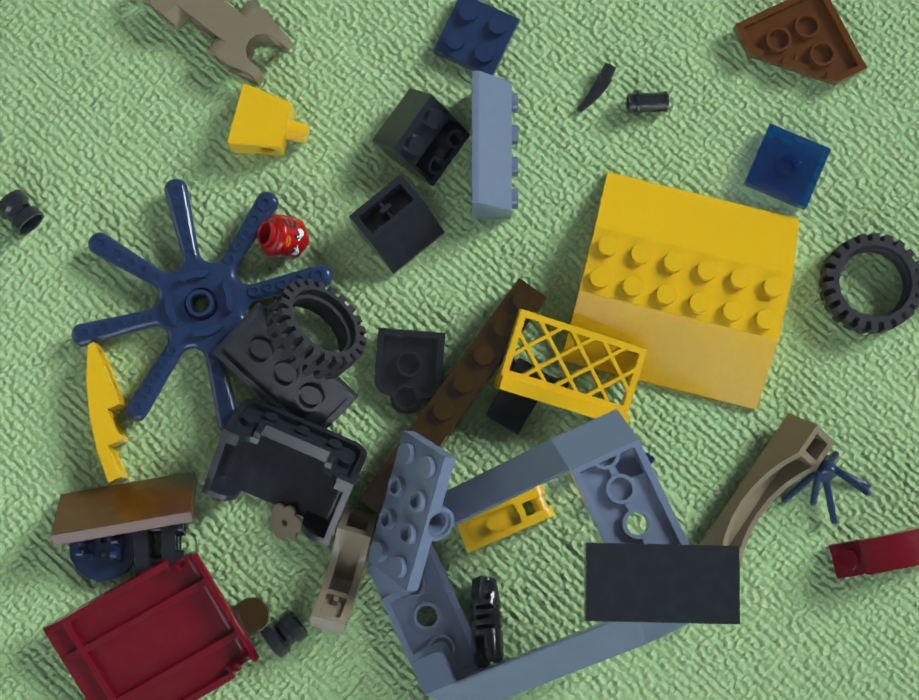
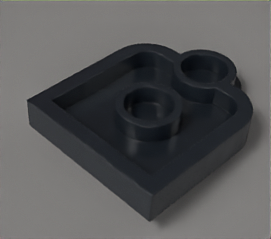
M378 328L374 382L376 388L382 394L390 396L391 404L398 412L403 414L416 412L422 406L424 399L433 397L442 385L446 333Z

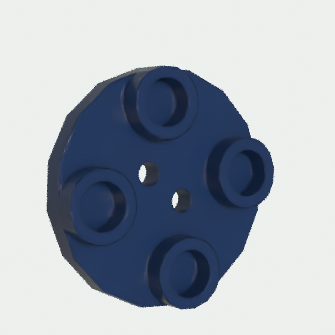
M133 532L106 537V543L102 542V538L69 543L70 559L75 568L89 579L97 581L116 579L128 573L134 563ZM103 550L106 552L104 557L101 556Z

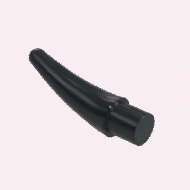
M606 62L604 63L589 93L577 107L578 112H583L604 93L612 82L611 79L617 67Z

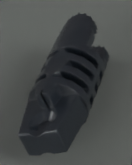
M478 576L472 579L470 610L473 611L471 613V620H473L471 628L474 630L472 632L473 657L479 669L490 665V662H501L504 657L503 631L500 630L502 628V621L500 620L502 612L500 611L501 602L496 578Z

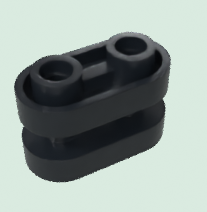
M187 523L133 532L135 575L165 558L172 563L186 555L187 551L182 550V536H186ZM154 534H161L162 554L155 555Z

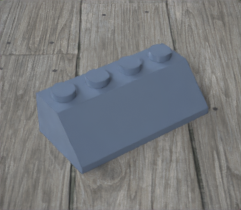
M472 71L471 219H511L512 209H518V189H512V177H518V157H512V145H518V125H512V113H518V93H512L511 81L481 71Z

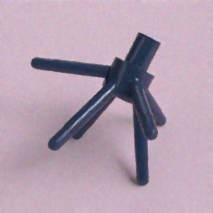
M834 451L830 455H826L817 470L804 477L781 499V502L786 504L814 479L810 505L815 506L822 482L830 521L833 525H836L838 520L830 480L839 476L866 496L872 494L869 490L871 484L836 466L835 460L839 457V452Z

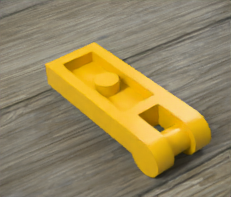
M543 485L535 487L458 524L457 528L468 553L555 516L552 506L548 507L543 494H546ZM531 500L536 513L527 516L522 503Z

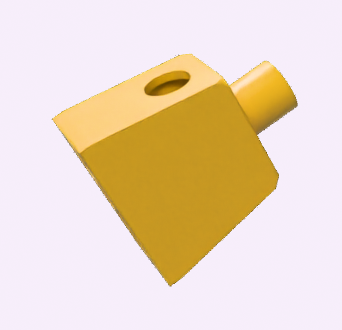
M243 84L227 144L232 152L283 156L286 153L289 140L303 144L307 143L310 125L294 121L296 112L292 103L248 84Z

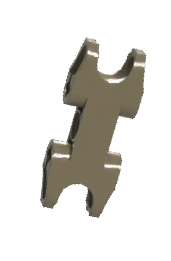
M145 0L158 17L173 29L180 31L189 20L214 39L206 49L208 54L232 74L240 76L258 86L262 84L265 78L258 67L250 61L253 50L260 45L269 44L281 51L288 52L293 46L291 39L277 26L270 15L251 1H247L237 11L224 0Z

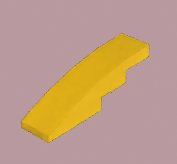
M92 342L87 346L86 370L89 417L96 449L108 483L118 484L129 479L116 449L128 443L116 414L117 411L124 409L127 403L103 347Z

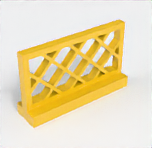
M519 309L499 374L496 373L493 387L595 419L617 409L627 424H629L631 415H628V411L648 349ZM525 318L537 321L543 335L528 343L521 332ZM545 324L555 328L548 332ZM565 330L569 332L575 345L559 353L551 336ZM577 335L587 338L580 342ZM546 339L554 356L538 364L530 347ZM520 340L522 346L516 349L518 341ZM596 340L601 343L606 355L590 363L582 346ZM608 345H612L618 348L611 352ZM578 349L586 366L569 374L562 357ZM525 350L533 367L521 374L510 371L513 357ZM625 350L636 353L632 368L621 372L614 356ZM609 359L617 376L601 384L593 368ZM557 360L565 377L552 384L546 381L541 369ZM589 371L596 387L586 393L578 392L572 379ZM536 372L539 379L529 377V375ZM630 375L628 382H626L625 377ZM617 381H620L625 391L621 405L610 402L604 391L606 387ZM568 382L571 389L561 387L560 385ZM599 392L602 399L593 397L592 395Z

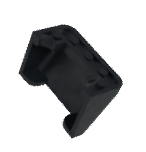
M245 399L240 402L223 428L201 492L218 501L225 502L235 500L241 491H244L274 505L281 503L285 507L292 506L297 515L304 517L301 530L311 541L328 546L366 460L367 452L361 444L263 401Z

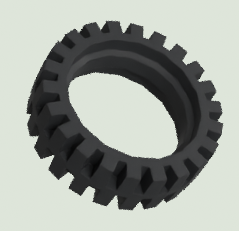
M865 233L845 241L828 256L820 272L822 275L819 280V288H822L820 298L821 301L825 300L826 302L825 310L827 313L831 312L834 315L832 319L835 322H841L844 324V328L848 330L854 329L856 333L877 334L899 326L915 313L914 310L919 307V260L914 261L912 258L915 253L911 249L906 250L903 248L905 243L901 240L895 242L893 241V236L887 234L880 236V233H871L869 235ZM871 252L883 255L895 265L901 275L903 289L900 300L891 311L886 314L871 316L859 313L848 305L841 294L839 279L843 266L853 256Z
M300 279L290 283L269 305L270 307L266 312L267 318L265 319V325L269 326L267 330L268 337L275 338L272 342L273 347L283 350L280 356L284 361L289 357L292 360L290 366L295 370L301 366L302 374L309 376L313 372V376L316 379L325 377L327 380L332 379L334 376L338 377L351 367L365 350L364 346L367 338L364 337L366 330L364 326H359L362 319L360 315H353V312L356 310L352 304L347 306L344 303L347 298L342 294L337 297L335 295L336 289L330 286L326 290L325 283L318 281L314 284L312 279H306L305 281ZM293 307L309 309L319 315L334 332L338 341L339 352L325 350L313 343L297 324Z

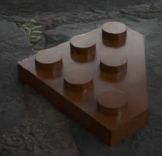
M785 0L736 23L733 27V31L747 57L834 86L863 73L867 69L831 0Z

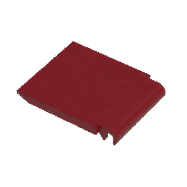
M192 551L172 563L165 558L42 628L86 700H198L236 678V672L242 669L241 666L249 660L256 662L259 659L257 651L197 551Z

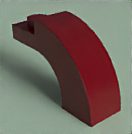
M919 526L829 545L837 579L864 574H877L919 565Z

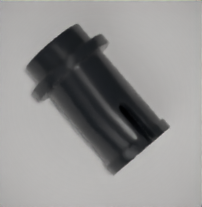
M634 90L633 93H628L626 97L627 112L633 113L634 116H639L643 112H668V92L639 93V90Z

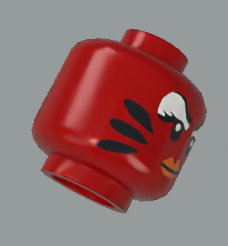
M273 214L259 226L257 241L267 256L294 260L307 248L309 235L304 222L299 218Z

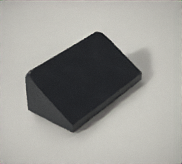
M519 358L511 371L521 374L531 369L533 365ZM542 371L546 381L550 382L552 377ZM536 372L529 375V377L539 379ZM500 389L486 412V416L519 435L538 401Z

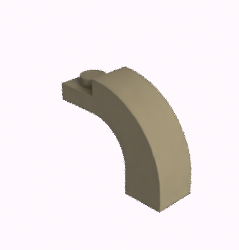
M345 506L337 527L326 576L311 614L310 626L344 634L361 586L378 515Z

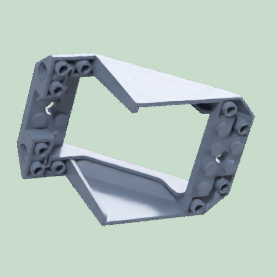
M617 409L550 439L447 490L442 504L453 513L454 527L570 472L603 543L689 545L638 437ZM632 513H639L646 520V529L640 535L632 534L627 528V518ZM432 543L418 591L404 590L371 562H369L367 567L424 695L436 700H503L648 644L689 624L600 622L513 658L503 659L501 662L492 663L485 668L479 669L473 657L472 630ZM423 606H431L436 610L437 619L431 626H423L417 620V612Z

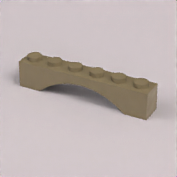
M788 413L700 545L739 546L741 568L744 549L761 515L786 488L800 478L817 470L835 441L817 424Z

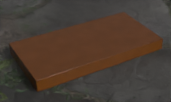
M195 472L61 494L51 532L53 544L62 545L192 522L197 486Z

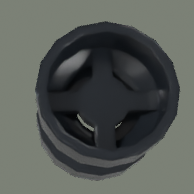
M20 189L10 192L0 200V217L11 222V228L18 236H24L32 232L43 221L44 214L36 206H31L29 197Z
M289 609L279 616L278 622L274 625L269 624L260 631L270 648L281 658L291 651V646L295 642H302L309 636L304 625Z

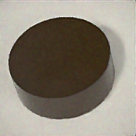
M257 597L242 600L234 611L245 632L261 630L267 625L270 618L268 605Z

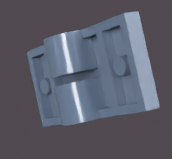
M403 431L368 557L369 562L406 591H418L432 541H439L445 538L450 533L454 524L453 513L442 504L456 457L415 431Z

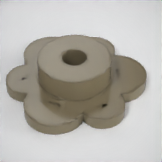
M281 503L273 505L271 508L272 515L269 516L268 522L274 527L273 532L275 536L281 540L285 538L294 540L298 536V531L301 530L302 519L296 515V511L292 506L285 507Z

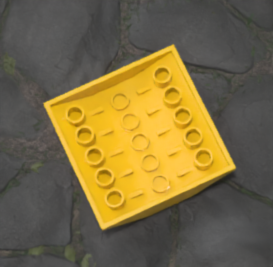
M607 172L570 325L648 349L638 381L756 410L779 340L791 287L799 219ZM567 332L563 351L575 345L569 332ZM577 335L580 342L587 338ZM593 340L582 346L590 363L606 355L599 341ZM608 345L611 352L618 348L612 345ZM578 349L562 357L563 362L582 367L586 366ZM625 350L614 356L621 372L632 368L636 353ZM609 359L593 368L594 370L616 375Z

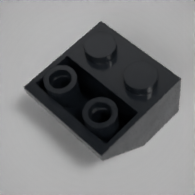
M409 88L372 141L393 161L427 184L434 186L471 134L432 94Z
M401 174L349 216L352 226L393 275L445 233L423 199Z

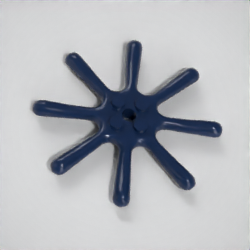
M172 179L165 184L164 192L182 254V264L178 270L172 273L163 272L102 232L93 234L88 241L89 250L93 254L154 286L159 293L157 304L149 310L78 324L72 329L71 337L77 346L84 347L92 342L99 343L150 327L158 326L167 332V346L125 405L124 411L127 418L135 422L142 421L147 416L181 355L189 349L200 350L206 358L217 424L222 433L223 428L236 410L237 404L226 365L212 351L246 316L247 309L252 303L277 297L290 283L300 279L303 281L312 279L314 284L320 281L325 283L326 287L332 282L333 273L327 265L320 264L255 284L242 283L237 277V267L257 239V232L261 223L277 210L279 205L277 196L271 192L260 193L224 256L216 262H208L199 253L187 185L181 179ZM201 298H209L210 305L208 309L202 313H197L195 311L196 302Z

